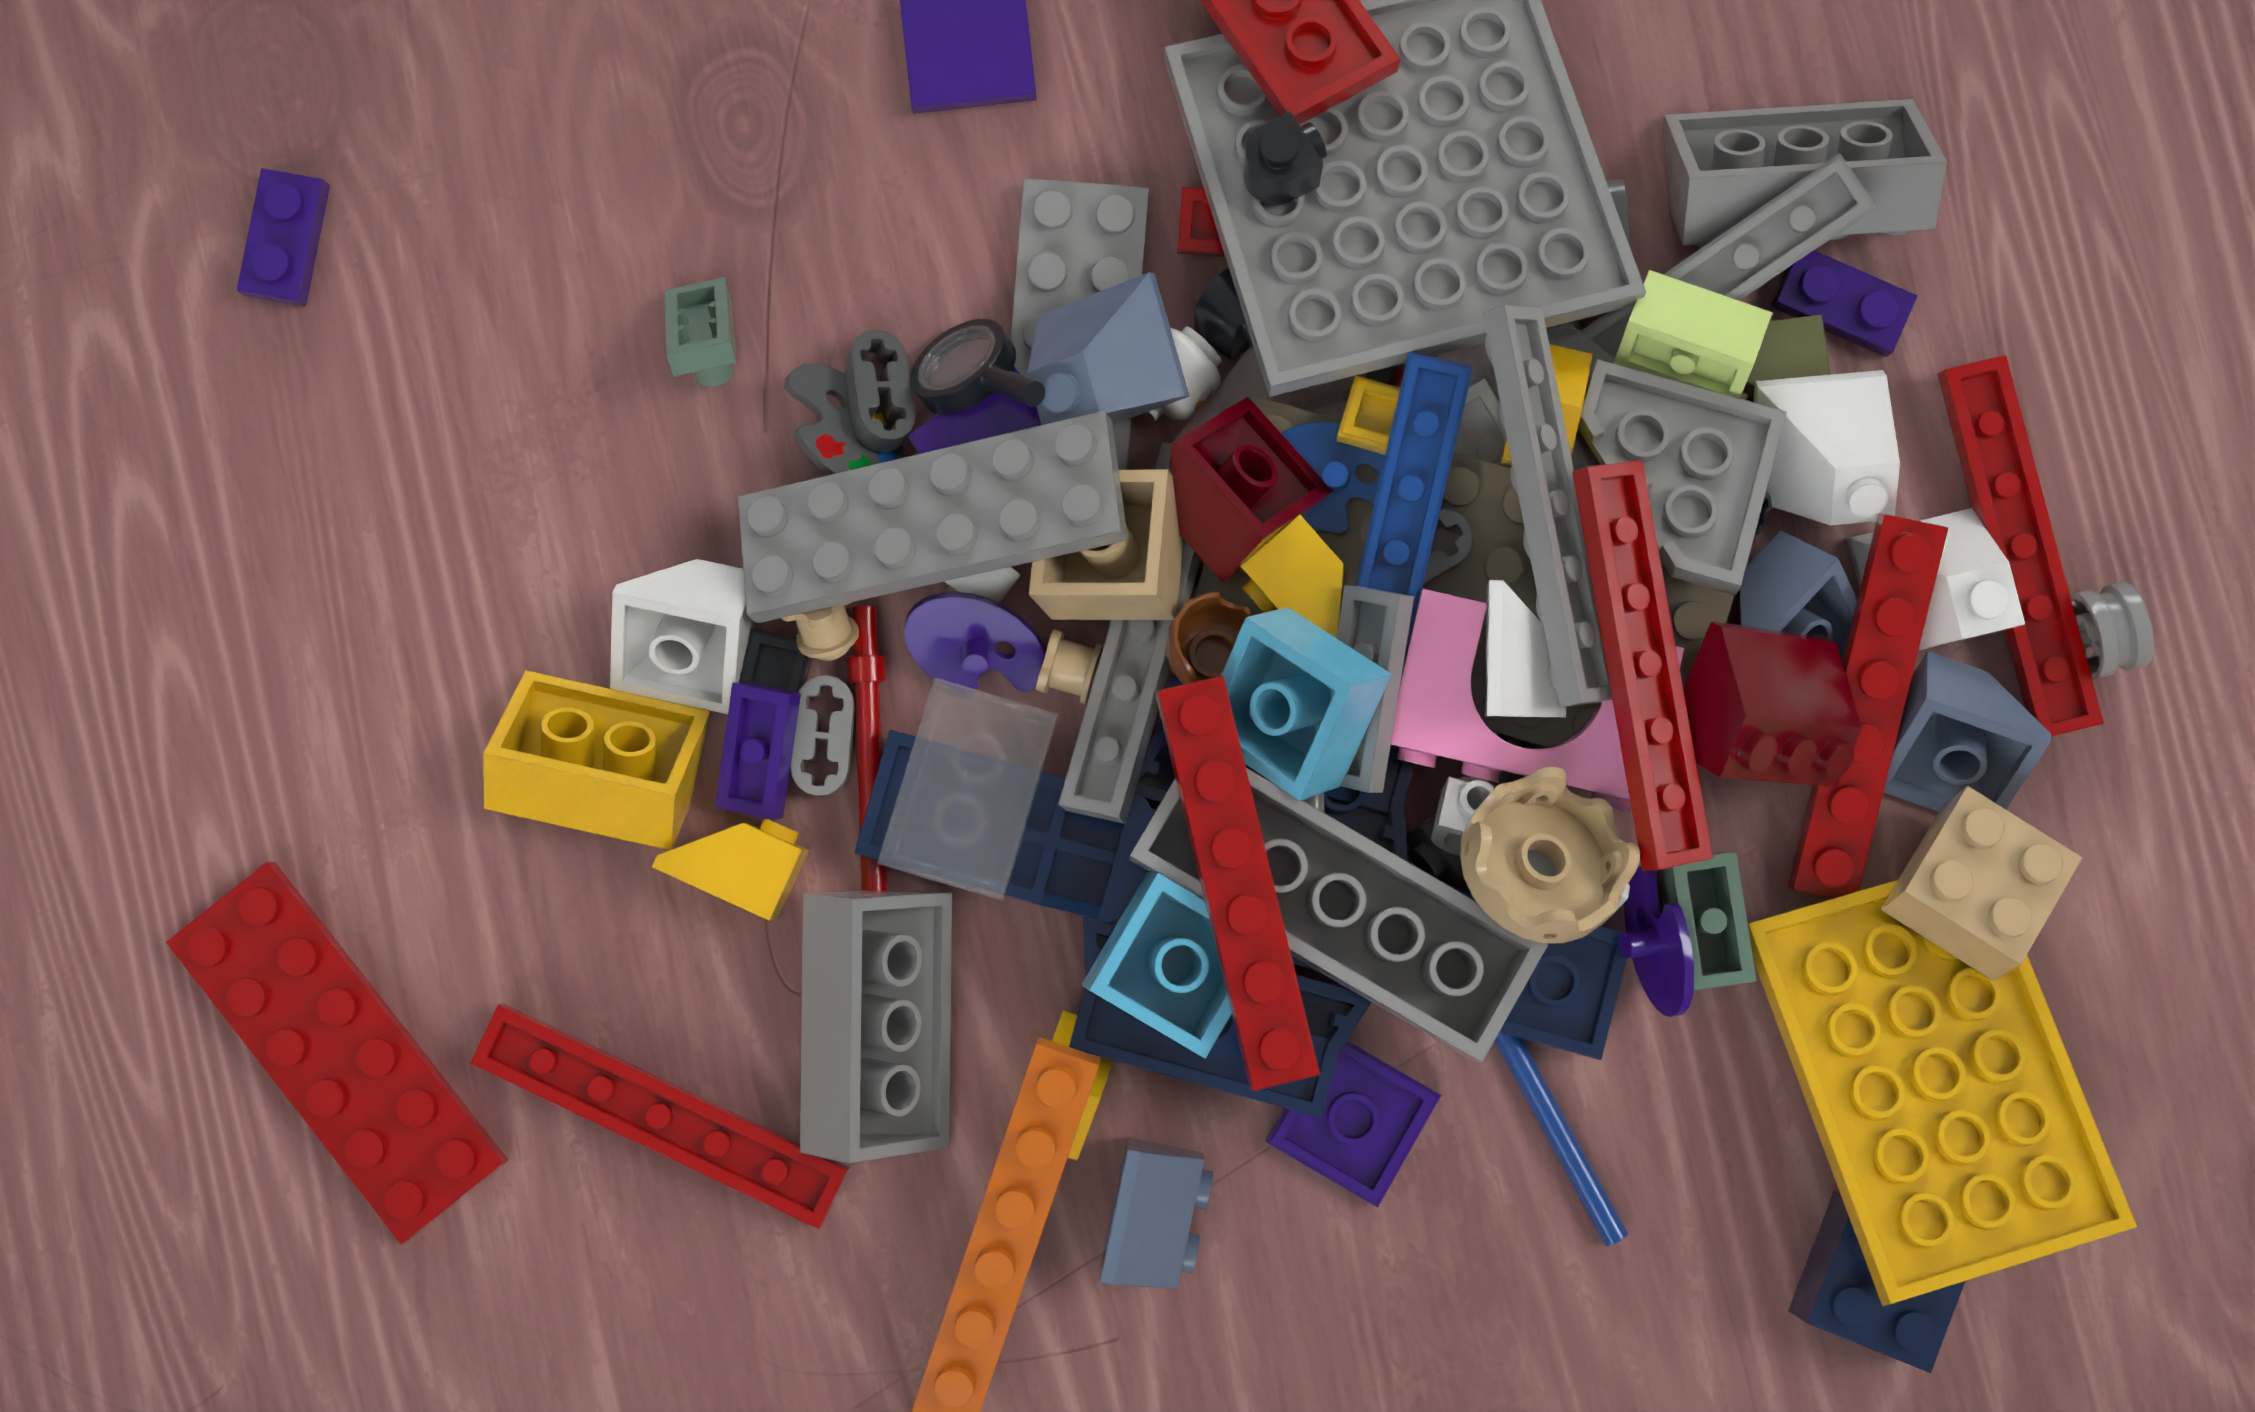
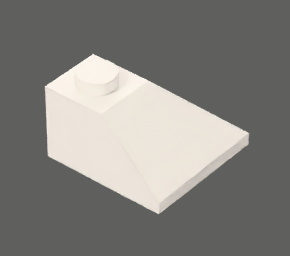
M1883 370L1755 381L1754 403L1787 412L1766 490L1771 496L1772 507L1827 525L1876 522L1879 513L1895 516L1900 459L1887 375Z
M1970 508L1920 520L1921 522L1949 528L1918 651L2024 625L2025 621L2009 561L1974 510ZM1874 532L1847 539L1859 589Z
M695 559L616 584L612 592L610 689L728 714L732 683L739 682L751 628L754 629L756 623L747 615L743 568Z
M1489 580L1486 590V603L1488 604L1486 608L1484 716L1566 718V707L1559 708L1556 690L1549 678L1550 657L1543 624L1503 580Z

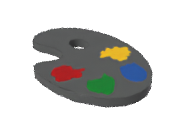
M803 364L795 368L785 378L784 389L791 397L806 405L817 416L818 423L799 426L794 433V437L802 451L824 473L832 475L904 458L902 445L894 451L882 453L872 451L863 446L856 438L852 427L845 373L820 364ZM826 394L836 397L840 401L842 409L832 406L827 401ZM879 403L872 419L881 420L884 430L891 431L894 424L886 419L884 409Z

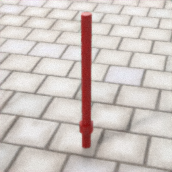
M871 605L852 607V618L858 625L859 637L853 645V657H847L848 683L854 684L859 834L882 758L880 683L886 682L885 656H879L877 606ZM860 856L861 890L887 891L886 863Z

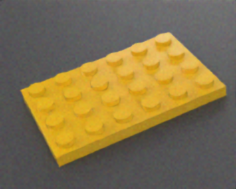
M1898 880L1748 924L1754 964L1882 1306L2137 1227L2028 955H2026L2020 966L1995 981L1991 980L1881 910Z

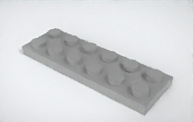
M1024 178L1011 327V342L1016 349L1014 366L1021 375L1028 377L1027 369L1039 315L1143 275L1149 199L1148 187ZM1131 418L1113 424L1119 470H1127Z
M1106 411L738 497L747 615L756 623L1128 540L1113 423Z

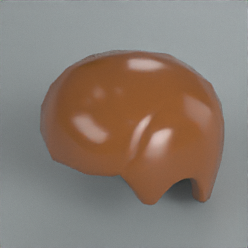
M1208 592L1186 601L1169 625L1165 650L1170 669L1180 682L1185 685L1221 676L1245 618L1252 616L1247 606L1236 605L1224 600L1219 592Z

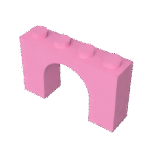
M1422 589L1401 677L1391 745L1399 746L1396 759L1435 768L1437 755L1463 761L1460 774L1499 783L1502 770L1528 776L1544 767H1559L1567 773L1566 785L1592 791L1591 799L1602 798L1610 804L1613 810L1629 813L1631 803L1613 701L1607 700L1596 703L1593 713L1586 724L1575 735L1560 744L1546 748L1528 749L1504 741L1494 734L1483 722L1476 710L1471 692L1472 668L1488 603ZM1676 646L1680 669L1684 648Z

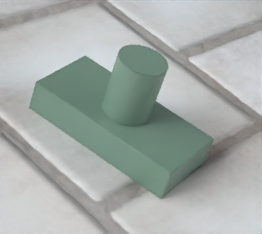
M726 277L664 290L666 356L673 377L694 372L698 384L703 387H716L728 382L734 375L732 364L737 362L733 303Z

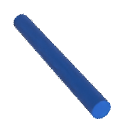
M1498 1033L1494 1041L1605 1246H1610L1623 1240L1628 1236V1232L1523 1039Z

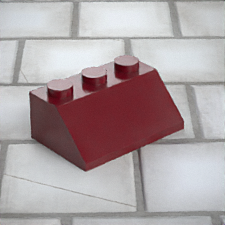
M1711 621L1683 689L1696 764L1720 778L1837 787L1841 776L1848 770L1853 761V747L1862 729L1837 643L1824 637Z

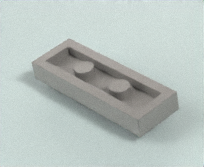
M1344 586L1336 638L1391 673L1392 676L1349 770L1340 785L1342 787L1367 793H1383L1414 596L1361 586Z

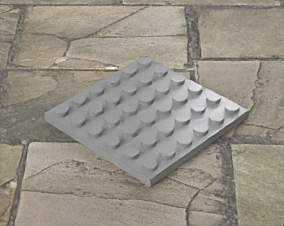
M1361 0V4L1400 57L1398 72L1300 124L1302 126L1308 122L1312 123L1319 131L1326 147L1327 156L1322 159L1323 168L1320 186L1289 203L1281 205L1266 204L1257 200L1249 193L1244 184L1245 151L1250 135L1258 127L1279 117V115L1223 33L1165 47L1164 62L1269 397L1407 362L1409 352L1431 357L1483 344L1487 335L1483 312L1503 305L1542 307L1547 328L1635 306L1637 299L1645 297V287L1541 0Z

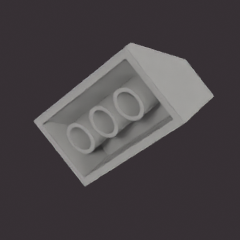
M1913 99L1664 115L1663 130L1670 214L1682 245L1706 246L1838 154L1842 155L1877 208L1831 238L1832 240L1842 239L1851 234L1884 233L1897 236L1905 235L1914 230L1936 229L1947 160Z
M851 890L803 893L800 1153L846 1163H855L949 1148L952 892Z

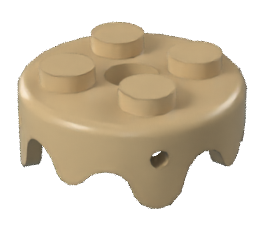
M1552 766L1541 768L1522 779L1501 783L1496 786L1468 820L1462 835L1460 860L1463 877L1472 897L1485 914L1499 926L1523 939L1539 943H1566L1588 935L1619 908L1620 898L1639 865L1640 850L1636 843H1626L1620 837L1614 822L1612 807L1607 801L1602 798H1582L1573 794L1566 787L1567 773L1565 770ZM1528 851H1538L1545 854L1554 865L1555 876H1544L1535 871L1529 863Z

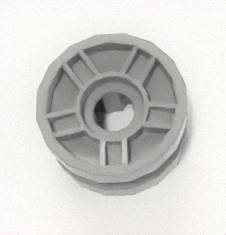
M2122 581L2103 586L2099 594L2092 589L2070 594L2092 679L2113 675L2117 667L2129 671L2149 665L2153 657V631L2145 604L2133 585Z

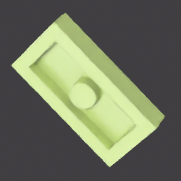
M1649 270L1643 284L1646 295L1644 298L1637 299L1614 364L1740 399L1773 312Z

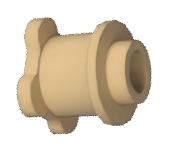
M850 603L782 618V620L787 622L796 621L799 630L796 644L801 654L823 661L834 660L843 656L854 645L859 637V628L854 619L848 617L845 605Z
M1053 629L1038 676L1036 690L1046 694L1050 688L1079 696L1080 704L1086 705L1104 644L1097 642L1095 648L1064 639L1065 634L1062 631Z

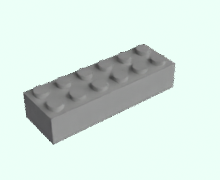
M1246 768L1291 955L1467 1059L1482 1062L1548 944L1523 939L1503 929L1486 915L1474 900L1308 803L1297 800L1277 785ZM1175 778L1128 860L1147 871L1160 873L1205 900Z

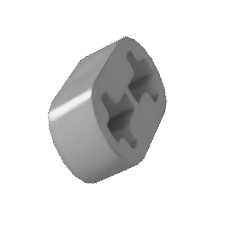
M823 675L810 679L799 690L801 698L791 760V773L797 786L804 792L819 797L831 796L839 792L849 780L856 719L855 696L851 688L839 678ZM824 687H832L833 696L843 700L844 703L842 711L831 713L829 733L820 732V713L810 709L809 706L811 698H820L822 696ZM819 740H828L827 758L834 763H838L837 775H827L824 786H815V776L804 771L805 762L814 761L818 756Z

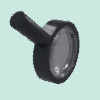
M990 319L970 320L956 325L938 336L919 355L910 374V385L913 391L930 412L940 415L965 411L984 401L993 393L1030 407L1038 406L1045 397V388L1042 383L1012 372L1016 360L1015 346L1002 327Z

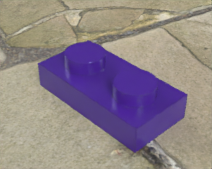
M261 168L237 285L238 292L244 296L306 306L330 185L324 179Z
M1814 250L1787 269L1771 307L1795 318L1822 314L1825 331L1887 357L1894 352L1918 295Z
M746 681L732 683L715 808L771 821L783 818L801 693Z

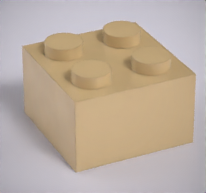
M1168 469L1119 470L1127 541L1032 562L1029 596L1052 620H1174L1177 616L1184 539L1179 534L1173 476Z
M1967 786L1941 807L1881 910L1995 981L2022 964L2083 857Z

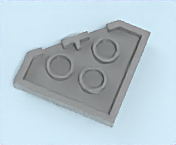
M1597 359L1584 399L1578 425L1579 431L1601 465L1643 460L1659 556L1670 576L1736 595L1742 585L1787 412Z

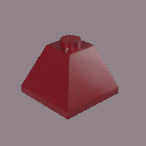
M1248 396L1178 438L1170 446L1179 534L1222 583L1242 570L1241 566L1299 514L1304 518L1333 492Z

